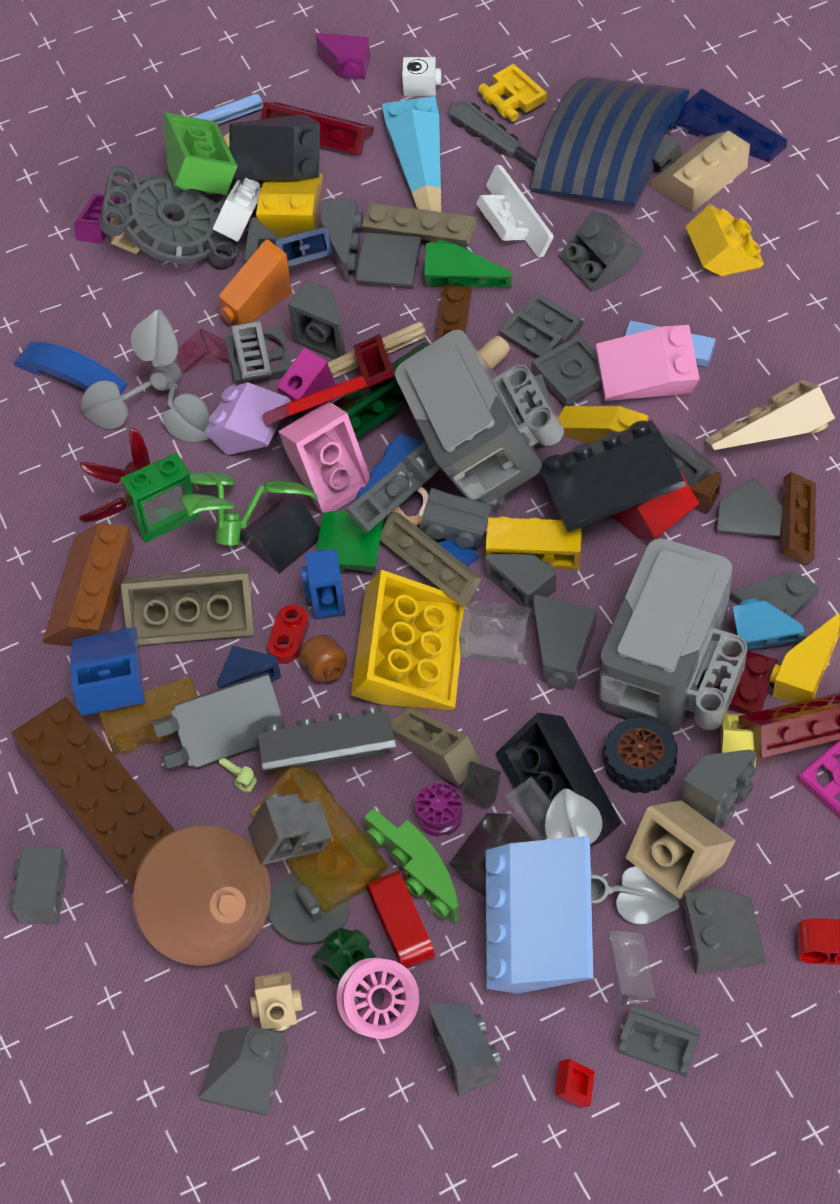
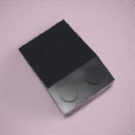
M306 114L229 123V150L237 164L233 179L296 181L318 178L320 123Z

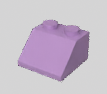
M248 382L229 386L222 393V399L217 409L211 414L210 422L204 433L226 455L267 447L281 420L265 425L262 418L263 413L289 403L291 400L284 395Z

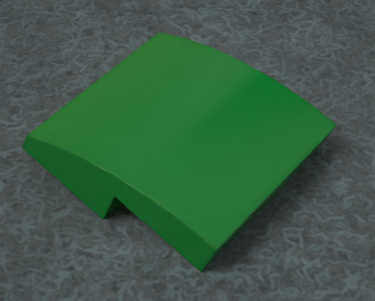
M345 510L324 512L317 550L337 549L340 574H344L345 569L375 573L384 519L368 533H365Z

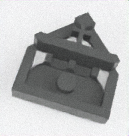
M753 477L720 501L717 533L779 539L783 507Z

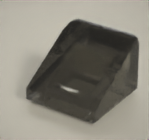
M470 761L463 793L481 807L488 809L496 801L501 771Z

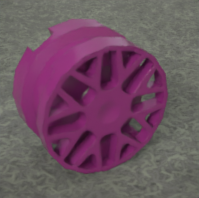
M434 783L424 787L419 792L415 801L418 825L424 832L436 837L440 834H447L448 836L460 827L463 817L462 799L454 787L449 784Z

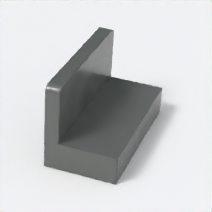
M662 434L680 473L683 474L689 486L705 479L708 475L721 472V469L681 436Z

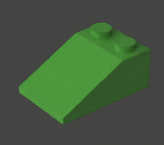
M165 112L163 119L167 165L174 185L184 190L196 189L208 194L219 193L227 195L237 169V164L217 123Z

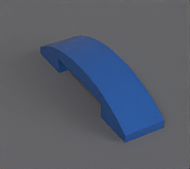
M30 342L14 361V365L37 376L42 371L79 386L85 389V391L94 383L103 380L116 383L120 395L127 387V383L98 362L76 351L51 343Z

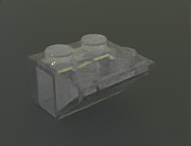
M470 600L464 609L459 634L460 657L524 665L533 608Z

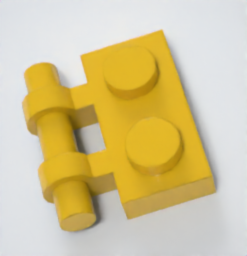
M515 64L492 76L494 85L489 87L487 84L482 83L478 87V92L483 95V100L489 105L493 104L503 118H508L512 122L519 118V113L515 109L520 107L527 113L547 101V92ZM505 94L508 99L503 100L500 96Z

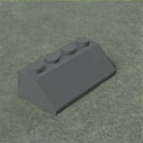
M372 707L361 710V716L349 717V713L345 712L330 715V721L317 723L316 718L299 720L296 722L297 727L284 729L283 724L265 726L263 733H257L262 769L265 776L395 753L396 743L389 711L382 712L381 707Z

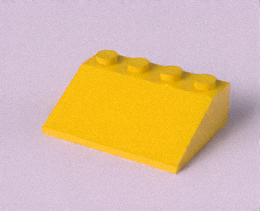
M381 569L365 587L351 696L379 705L450 711L455 709L466 605L458 604L442 590Z

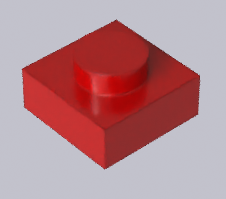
M571 1059L559 1061L555 1096L579 1108L591 1106L595 1071Z

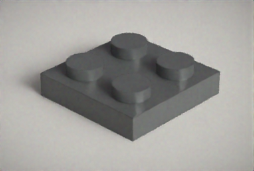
M580 335L531 361V369L537 375L542 374L545 384L565 406L602 386L596 352Z

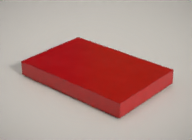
M358 376L263 413L262 418L265 425L352 393L366 387L367 384L364 376Z

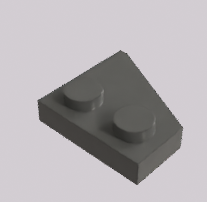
M792 570L735 589L731 592L730 600L737 605H740L741 601L747 599L765 600L794 619L818 595L819 587L797 571Z

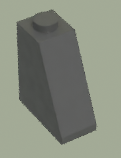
M535 594L533 598V618L543 682L549 683L556 688L575 689L596 629L597 610Z

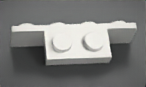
M495 165L486 184L487 189L492 195H480L476 203L502 240H525L537 257H544L553 240V234L503 166Z

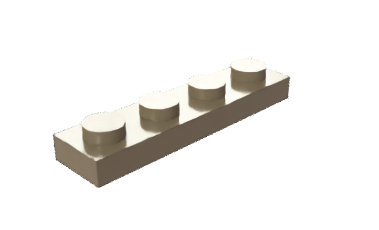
M370 203L362 228L365 233L421 237L422 240L431 242L444 240L449 243L469 247L477 221L475 216Z
M398 512L390 513L382 529L381 541L458 604L468 605L482 578Z

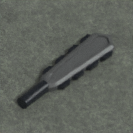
M467 100L451 102L449 117L452 118L453 123L466 127L467 132L473 136H480L482 142L487 145L492 144L499 153L515 156L534 170L537 158L521 147L517 136L508 134L503 125L496 124L494 118L488 113L483 114L481 108L475 103H470Z

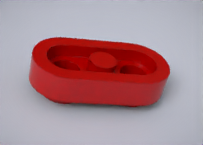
M296 604L286 605L277 613L268 640L269 655L276 656L279 664H289L300 655L309 627L308 614L302 606ZM293 616L296 617L295 619H287V618L293 617ZM281 642H287V643H288V644L285 645V646H280V645H279Z

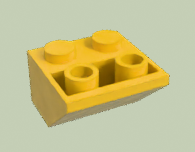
M709 204L685 226L703 267L720 276L752 270L764 265L760 256L761 249L750 234L751 227L742 218L737 219L731 216L725 209L720 210Z

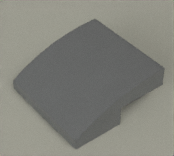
M365 233L357 269V284L414 289L416 266L419 264L422 238Z
M536 292L521 311L516 308L499 332L537 357H540L572 339L584 324L582 319Z

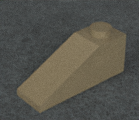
M411 707L391 722L396 739L436 774L457 786L469 779L482 766L467 735Z

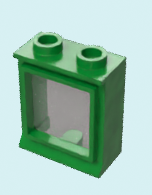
M177 452L120 478L131 520L145 543L200 517L199 513L189 516L183 507L182 496L184 494H193L189 477L190 472Z

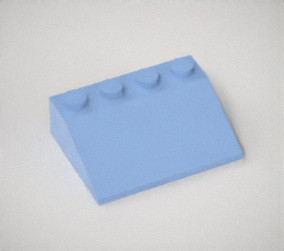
M580 836L509 843L486 850L487 989L521 994L593 979L590 837Z

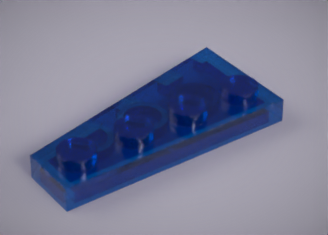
M704 89L699 90L685 102L673 127L674 129L677 126L688 129V134L697 137L699 134L711 136L729 130L750 144L749 156L766 162L772 161L787 148L786 138Z

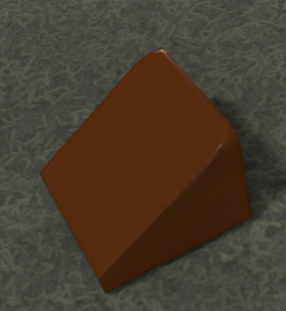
M716 472L690 486L699 502L693 508L694 510L704 514L709 513L720 494L721 473Z

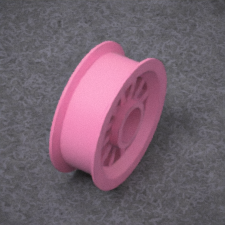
M366 958L353 964L343 974L337 988V1008L342 1020L353 1031L377 1039L390 1038L403 1032L414 1020L419 1007V989L411 972L402 964L389 959ZM365 976L367 978L368 984L363 980ZM397 982L398 986L392 988L394 984ZM358 985L362 988L361 992L356 991ZM380 988L384 993V1001L379 1007L375 1008L371 997L373 992ZM401 993V1000L395 999V995ZM354 996L360 997L361 1001L354 1002ZM394 1004H400L398 1010L393 1007ZM363 1008V1010L358 1014L357 1010ZM387 1012L393 1016L391 1019H389Z

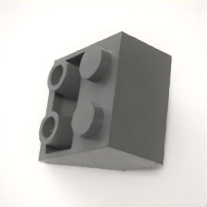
M592 210L559 256L591 290L596 291L628 274L645 250L612 216Z
M749 749L703 755L683 780L681 800L717 827L721 824L726 826L735 813V805L739 800L746 801L753 791L754 784L751 782L757 771V768L754 767L756 752Z

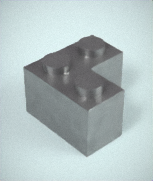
M275 793L268 796L247 828L260 865L321 852L333 838L320 801L307 803L306 800L299 799L298 793L286 796L284 793Z

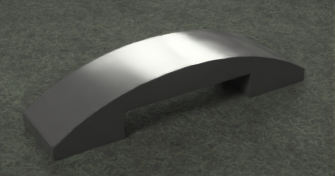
M423 442L399 465L345 510L365 533L374 528L441 469L436 463L427 442Z

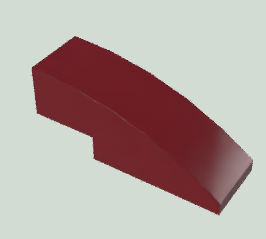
M380 334L353 346L367 388L395 376V369L390 354Z

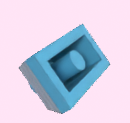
M747 599L741 601L740 605L733 606L737 634L745 640L747 651L800 642L806 639L804 627L801 623L765 600Z

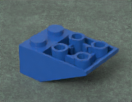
M136 627L73 639L70 661L72 692L81 716L146 703Z

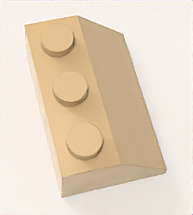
M729 130L705 137L651 180L650 185L693 213L747 169L750 144Z

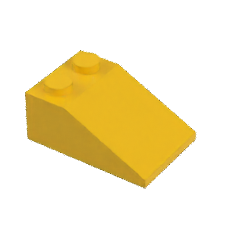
M319 173L318 178L296 181L265 180L259 193L256 211L257 219L279 238L291 233L317 228L323 173Z

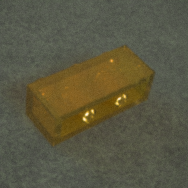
M191 676L144 691L146 703L99 712L113 755L131 752L137 747L151 742H161L168 736L178 733L175 731L174 733L157 738L151 722L172 715L171 710L175 709L173 704L198 696Z

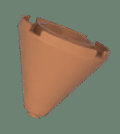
M193 825L170 832L147 851L136 870L137 876L132 894V909L136 923L143 936L157 951L177 962L205 966L218 964L235 957L255 940L268 916L271 886L265 865H260L254 847L244 838L227 829L208 825Z

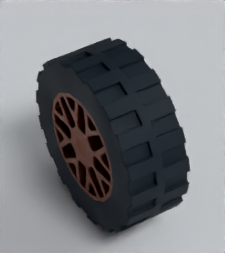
M628 718L622 723L619 722L613 730H610L608 739H605L604 744L606 774H609L610 780L619 785V788L627 789L631 793L643 792L645 794L652 790L657 791L661 789V786L666 785L670 781V777L674 776L677 765L678 745L677 741L674 740L673 733L663 723L660 724L652 718Z

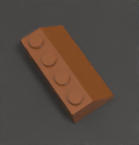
M97 523L73 538L44 634V644L72 647L73 639L111 631L122 592L121 583L127 575L134 550L129 526Z

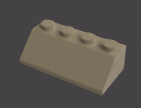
M250 566L125 577L121 583L126 628L136 627L139 645L254 635V605Z

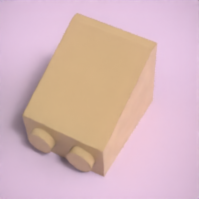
M682 800L652 805L646 809L626 859L677 898L681 899L684 893L690 892L725 864L736 840Z

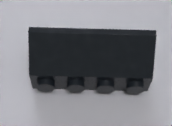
M538 712L496 752L541 840H548L545 832V818L548 807L554 797L565 788L591 801L601 814L602 830L598 838L590 844V847L602 842L622 823L563 716Z

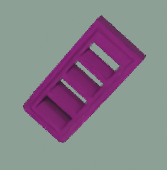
M94 193L75 220L74 226L77 240L102 243L107 234L99 226L102 207L99 206L103 204L104 194ZM110 197L114 203H120V198Z

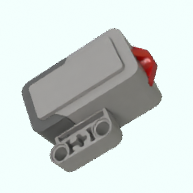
M453 330L403 361L396 369V380L436 463L467 499L489 505L539 473L542 466L541 459L534 445L540 442L544 446H552L563 437L564 428L541 385L527 366L516 365L497 376L467 335L461 330ZM519 411H520V413H521V415H522V417H523V419H524L525 422H522V421H521V419H520V417H519V415H518V412H519Z
M655 539L649 543L601 651L599 698L604 710L625 718H652L657 720L656 722L667 726L669 731L681 728L689 711L694 712L695 723L704 730H715L722 725L743 674L747 653V644L742 637L722 631L727 619L732 576V564L727 558L667 539ZM719 682L721 683L720 690L715 688V686L719 685ZM711 707V708H714V709H716V710L710 711V710H706V709H704V708Z

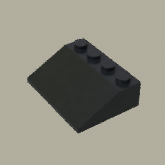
M652 419L635 422L630 428L621 432L607 433L600 440L593 443L579 444L572 451L565 454L551 455L542 462L539 471L547 495L567 532L686 486L659 429Z

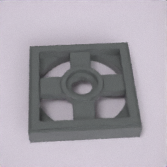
M282 325L262 329L265 341L274 339L281 346L280 348L267 350L269 364L271 361L282 359L277 366L271 369L272 376L243 381L238 359L235 356L236 350L232 335L225 336L236 385L247 382L253 384L282 378L292 364ZM257 339L241 340V343L257 341ZM259 347L251 348V351L259 350ZM254 357L244 358L245 362L255 360ZM263 365L252 366L256 370L264 369Z

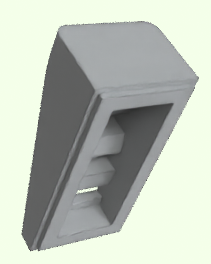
M261 322L232 326V337L242 380L272 376ZM257 339V341L241 343V340ZM259 347V350L243 352V349ZM261 356V359L245 362L244 359ZM263 365L264 368L247 371V367Z

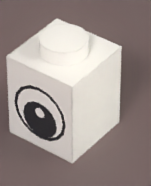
M403 57L402 79L404 96H436V85H441V68H436V57Z

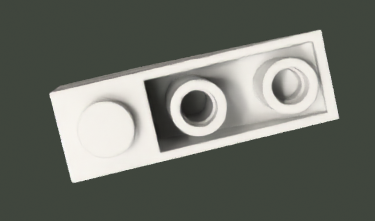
M247 178L237 180L221 209L213 230L237 242L239 241L258 204L261 190L258 182Z

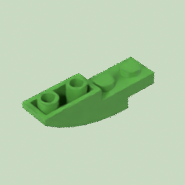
M373 808L364 816L365 834L369 841L377 847L382 845L390 852L389 854L393 861L404 868L405 884L411 894L417 898L422 896L430 903V908L437 916L442 919L447 917L452 923L456 924L459 921V906L455 888L449 872L432 844L410 821L406 820L397 828Z

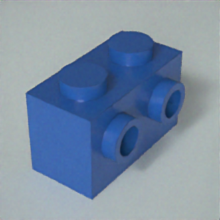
M323 549L305 553L307 566L301 567L302 582L306 603L312 602L315 620L346 616L337 549Z

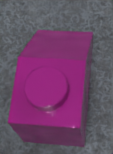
M316 34L318 57L338 77L366 78L371 58L369 37Z

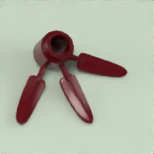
M131 428L129 443L133 461L127 464L125 470L91 462H81L80 467L84 472L95 478L117 484L121 481L120 478L150 465V458L142 435L136 428ZM159 495V496H157V497H154V498H152V499H150V500H148V501H146V502H144V503L154 502V501H156L161 495ZM120 497L85 513L79 519L84 522H91L119 513L127 507L126 497Z

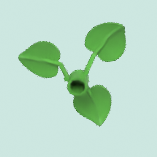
M190 472L191 483L215 485L218 489V498L204 494H184L182 496V504L189 516L201 511L217 510L215 542L234 546L239 545L241 528H247L248 520L262 493L304 494L316 501L318 496L311 489L300 483L292 481H265L264 485L258 487L243 519H240L238 512L225 510L233 509L235 504L230 500L224 499L223 485H235L234 477L219 472Z

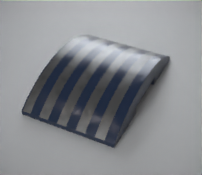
M584 77L578 80L561 99L549 122L536 159L530 191L635 207L654 168L652 159L666 130L673 129L690 94L689 89L594 77Z

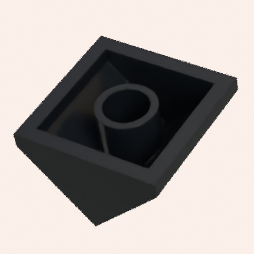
M300 498L281 499L240 533V542L280 574L318 542L320 527Z

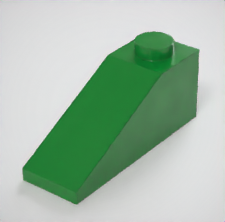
M444 240L426 243L424 274L426 286L443 287V285L512 288L511 271L455 243H449Z

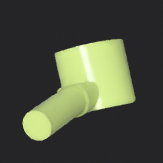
M226 758L219 760L220 765L237 776L234 785L241 791L250 793L257 782L252 769L246 766L243 768L237 767Z

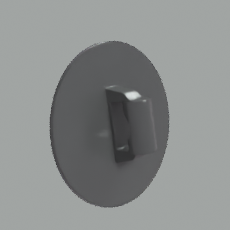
M317 870L298 871L283 878L273 888L268 916L275 930L286 939L302 944L319 943L324 941L332 931L342 928L346 923L350 911L349 896L344 886L330 874Z

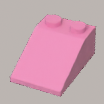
M689 325L657 327L595 345L604 401L691 394L700 380Z
M328 401L278 431L287 456L304 486L311 489L318 496L317 501L313 498L312 500L321 516H323L324 512L336 511L356 499L359 489L365 487L369 482L370 475L348 414Z

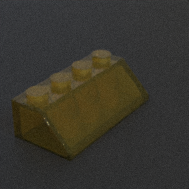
M291 766L250 813L254 818L264 800L275 793H284L285 796L298 793L299 799L306 800L307 803L320 801L333 838L321 852L285 861L302 884L309 886L323 912H329L366 891V883L379 878L389 867L313 769Z

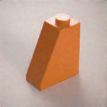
M268 239L260 245L219 295L221 307L219 311L227 323L234 325L251 323L292 293L287 254Z

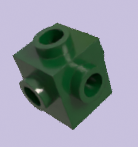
M339 928L327 935L323 942L324 945L314 954L312 959L333 983L339 984L343 974L353 964L366 958H375L376 955L368 947L370 941L362 932L356 929L352 931Z

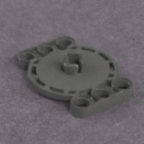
M118 165L111 169L106 183L99 226L104 233L110 236H118L125 232L127 237L143 252L159 260L176 264L194 263L209 257L215 266L228 268L232 265L238 251L239 241L237 242L213 230L227 198L215 204L202 190H184L175 186L171 176L150 175L137 180L133 171L128 167ZM121 176L125 178L128 183H119L115 180L114 177ZM110 197H118L123 200L124 204H116ZM168 213H173L171 220L167 218ZM107 218L117 219L120 225L110 224ZM216 250H224L230 257H221Z

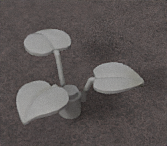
M157 309L138 323L131 333V346L135 354L143 361L152 360L153 366L157 367L152 371L150 380L121 396L116 383L108 380L96 382L85 391L81 400V411L84 417L101 428H118L125 423L128 417V408L123 400L153 385L156 389L162 391L170 389L167 400L170 409L163 415V422L168 432L175 438L186 442L208 440L210 438L204 431L210 422V413L205 403L198 396L189 393L177 396L173 402L175 390L178 389L176 383L181 378V370L174 363L178 354V343L167 317L160 309Z
M562 789L551 801L546 813L545 832L548 840L587 836L590 837L591 844L598 838L602 830V817L597 807L591 801L570 789ZM637 866L629 867L623 872L622 886H609L600 873L591 870V903H600L608 894L616 891L620 892L616 898V907L621 916L630 923L648 924L679 908L677 897Z

